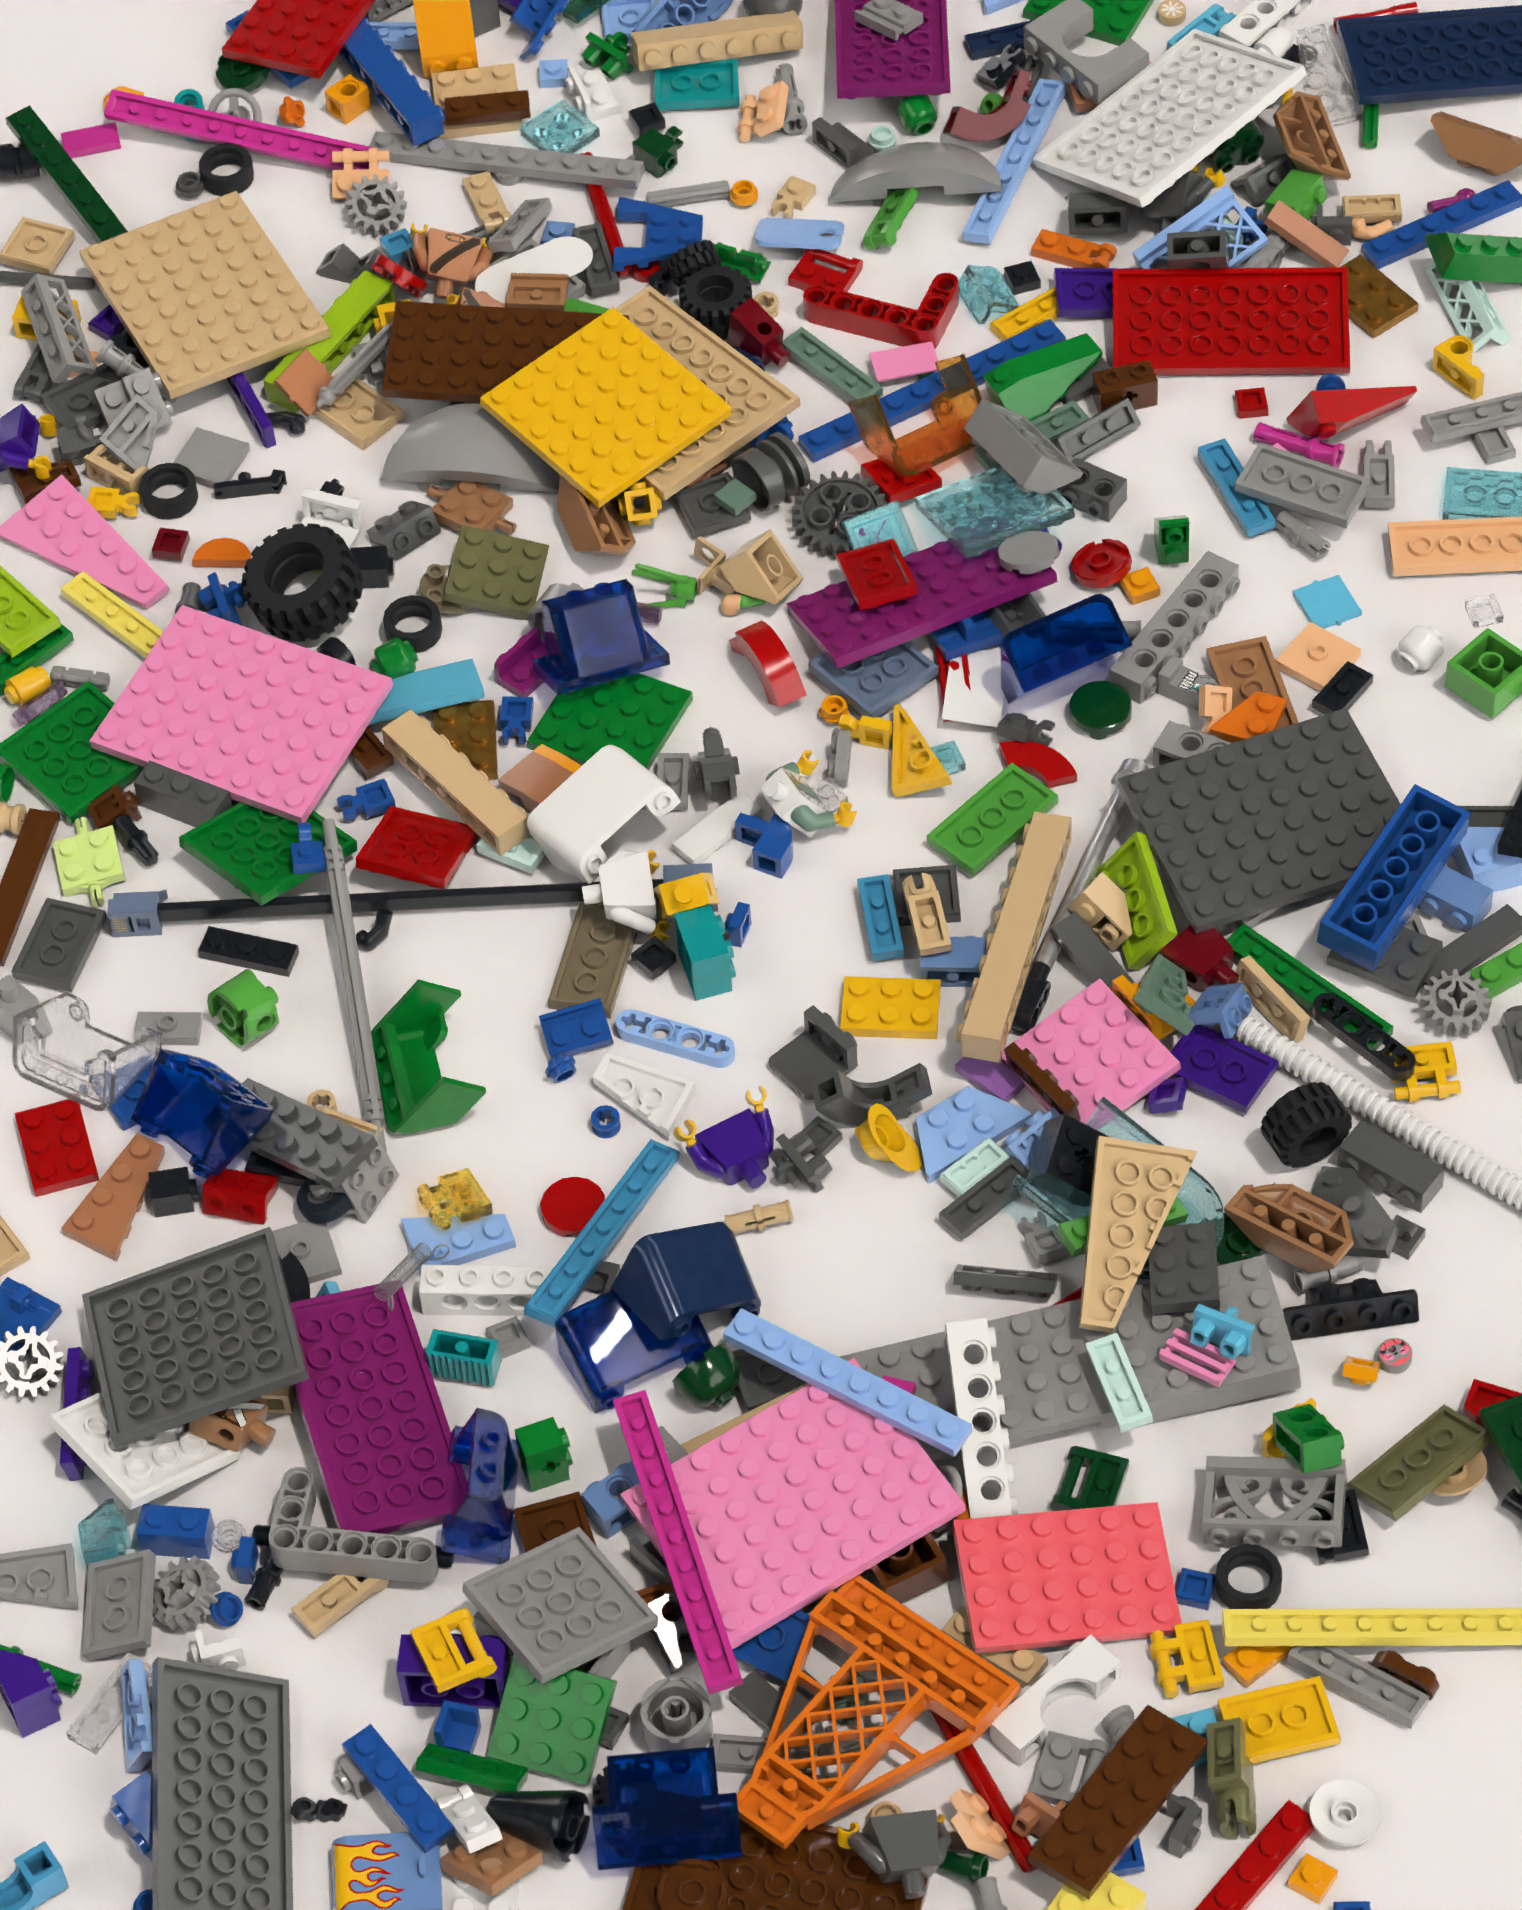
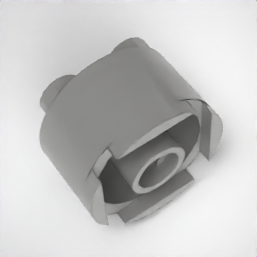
M666 1678L651 1685L644 1693L641 1700L640 1719L643 1738L652 1752L660 1757L669 1759L673 1763H683L688 1758L700 1753L707 1746L713 1735V1722L708 1694L701 1685L688 1678L671 1681L669 1678Z

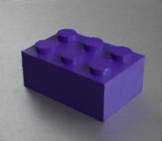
M401 1634L396 1673L403 1705L442 1707L444 1700L474 1706L478 1709L499 1710L511 1667L507 1644L502 1638L494 1635L479 1637L487 1656L493 1658L497 1670L488 1677L474 1678L438 1694L411 1638V1634ZM451 1634L465 1664L473 1662L474 1659L462 1635Z

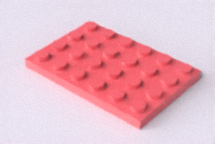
M1158 1502L953 1521L952 1530L975 1654L1073 1645L1077 1641H1084L1090 1634L1099 1642L1150 1638V1634L1156 1630L1164 1632V1636L1174 1635V1625L1182 1624Z

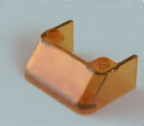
M965 354L935 362L945 388L944 391L936 394L932 400L931 407L936 421L900 438H894L877 394L848 402L867 450L903 477L917 475L976 447L971 442L972 436L964 427L982 400Z

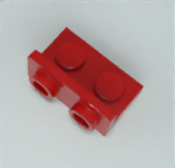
M215 1167L203 1184L202 1211L208 1215L263 1225L267 1220V1205L278 1190V1178Z

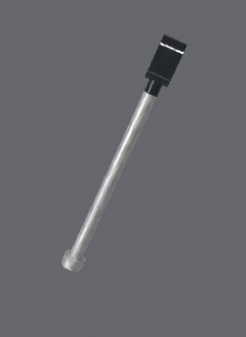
M1127 758L1122 761L1116 774V779L1118 781V778L1147 770L1149 767L1140 760ZM1118 787L1050 929L1073 913L1068 906L1095 879L1128 809ZM1050 929L1029 970L1011 1028L1022 1032H1027L1036 1025L1049 997L1051 982L1047 981V978L1062 948L1050 934Z

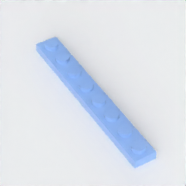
M1039 79L1027 102L1032 105L1022 122L1013 130L995 166L1001 180V192L981 194L962 232L964 241L983 244L992 243L1032 162V158L1035 156L1067 92L1065 81Z
M742 1308L723 1332L724 1341L953 1457L956 1456L973 1431L971 1423Z

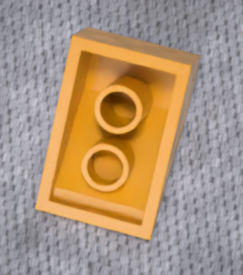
M413 0L424 79L432 78L431 73L478 68L470 0Z

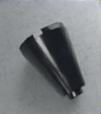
M576 1790L502 1791L490 1799L486 1810L501 1831L536 1847L542 1853L557 1861L567 1863L571 1861L568 1858L571 1853L578 1855L581 1851L590 1824V1816L584 1814V1804L589 1805V1799L585 1793Z

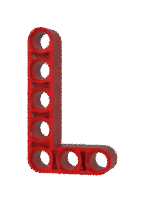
M940 273L935 276L918 310L822 285H812L803 292L804 316L812 324L901 347L932 341L934 349H936L959 305V281L951 273Z

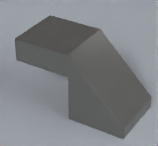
M343 243L327 252L316 273L321 277L351 284L364 270L375 273L376 271L371 269L378 254L382 253L375 249L359 258Z

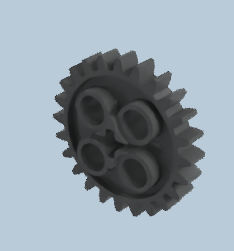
M832 471L830 479L820 474L819 483L810 479L809 488L801 487V496H795V505L792 506V526L795 527V535L801 536L802 545L810 543L811 552L820 548L821 557L826 556L828 552H832L833 559H837L836 554L853 550L843 523L889 505L885 502V494H879L878 485L870 487V478L860 482L859 473H856L853 478H848L847 471H844L842 477H837L835 471ZM848 495H850L849 498H848V500H846V502H845V511H843L844 501H845L846 497H847ZM836 519H838V521H837V528H836V530H835V533H834L833 535H831V533L833 532V530H834L835 527H836Z

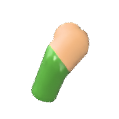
M742 593L727 594L721 601V610L725 615L733 616L738 612V609L764 605L766 601Z

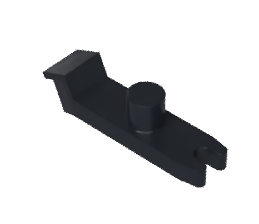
M273 469L270 476L251 478L250 473L241 472L238 475V480L214 483L215 498L230 499L264 494H280L283 485L287 484L285 471Z

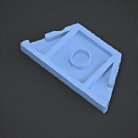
M967 1086L915 1118L916 1129L920 1140V1149L927 1181L930 1184L940 1178L942 1172L988 1137L997 1143L1017 1129L1025 1126V1122L1032 1117V1114L1029 1110Z

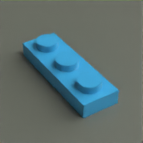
M889 875L857 879L872 960L879 961L904 957V947Z

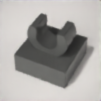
M1396 1215L1392 1221L1395 1223L1399 1233L1392 1252L1409 1260L1425 1238L1426 1229Z

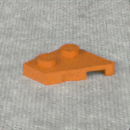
M1256 691L1214 723L1210 728V735H1215L1219 739L1234 743L1276 730L1286 709L1287 699Z

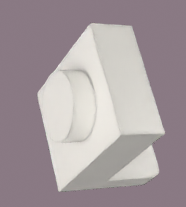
M201 1629L194 1631L197 1643L191 1644L195 1664L202 1663L206 1666L236 1670L238 1667L246 1665L239 1636L205 1645Z

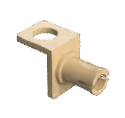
M698 536L695 541L694 555L709 566L698 577L696 593L701 595L712 585L726 595L739 593L726 581L723 571L719 567L725 561L726 553L701 536ZM702 548L708 549L712 553L714 559L708 557L704 553Z

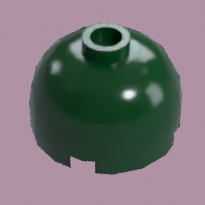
M725 1343L719 1344L703 1353L705 1356L697 1363L692 1361L673 1379L672 1382L677 1392L690 1404L704 1408L716 1404L721 1408L735 1397L732 1391L740 1380V1365L733 1352Z

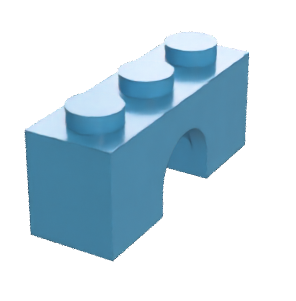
M45 1841L14 1859V1872L5 1881L0 1883V1910H31L69 1887L61 1864Z

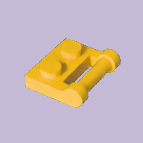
M469 1609L457 1610L410 1630L411 1638L438 1694L474 1678L488 1677L497 1670L493 1658L487 1656L472 1625L474 1619ZM454 1629L460 1631L474 1659L473 1662L465 1664L450 1631Z

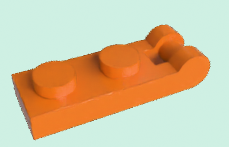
M1041 229L1031 248V256L1072 268H1109V261H1112L1117 254L1116 247L1110 243L1100 245L1046 229Z

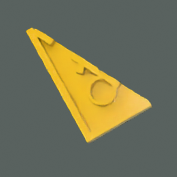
M900 704L894 705L892 792L894 795L900 797L951 785L952 779L906 710Z

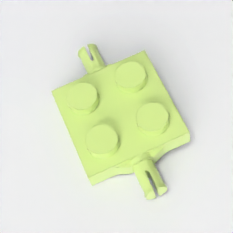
M80 817L81 823L79 818L74 821L77 835L53 842L59 877L65 897L79 893H90L91 905L99 907L97 899L100 906L105 903L102 889L110 884L124 881L126 878L113 825L89 831L88 820Z

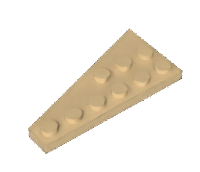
M1098 1136L1094 1160L1079 1328L1108 1333L1113 1332L1198 1151Z

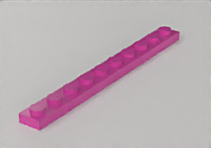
M115 89L111 90L104 112L105 118L216 144H235L247 151L331 170H344V163H333V151H343L344 148H353V151H369V148H373ZM354 162V170L369 169V162Z
M646 1390L613 1399L614 1408L708 1693L713 1694L743 1684L742 1677Z

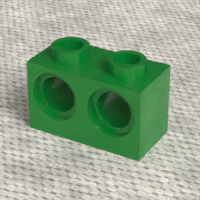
M1311 1404L1272 1413L1274 1444L1304 1474L1342 1464L1341 1450L1344 1449V1439L1338 1429L1336 1430L1327 1421L1326 1417L1320 1414Z

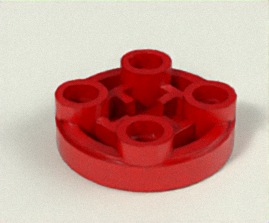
M378 254L371 269L417 298L421 296L428 286L425 281L382 254Z

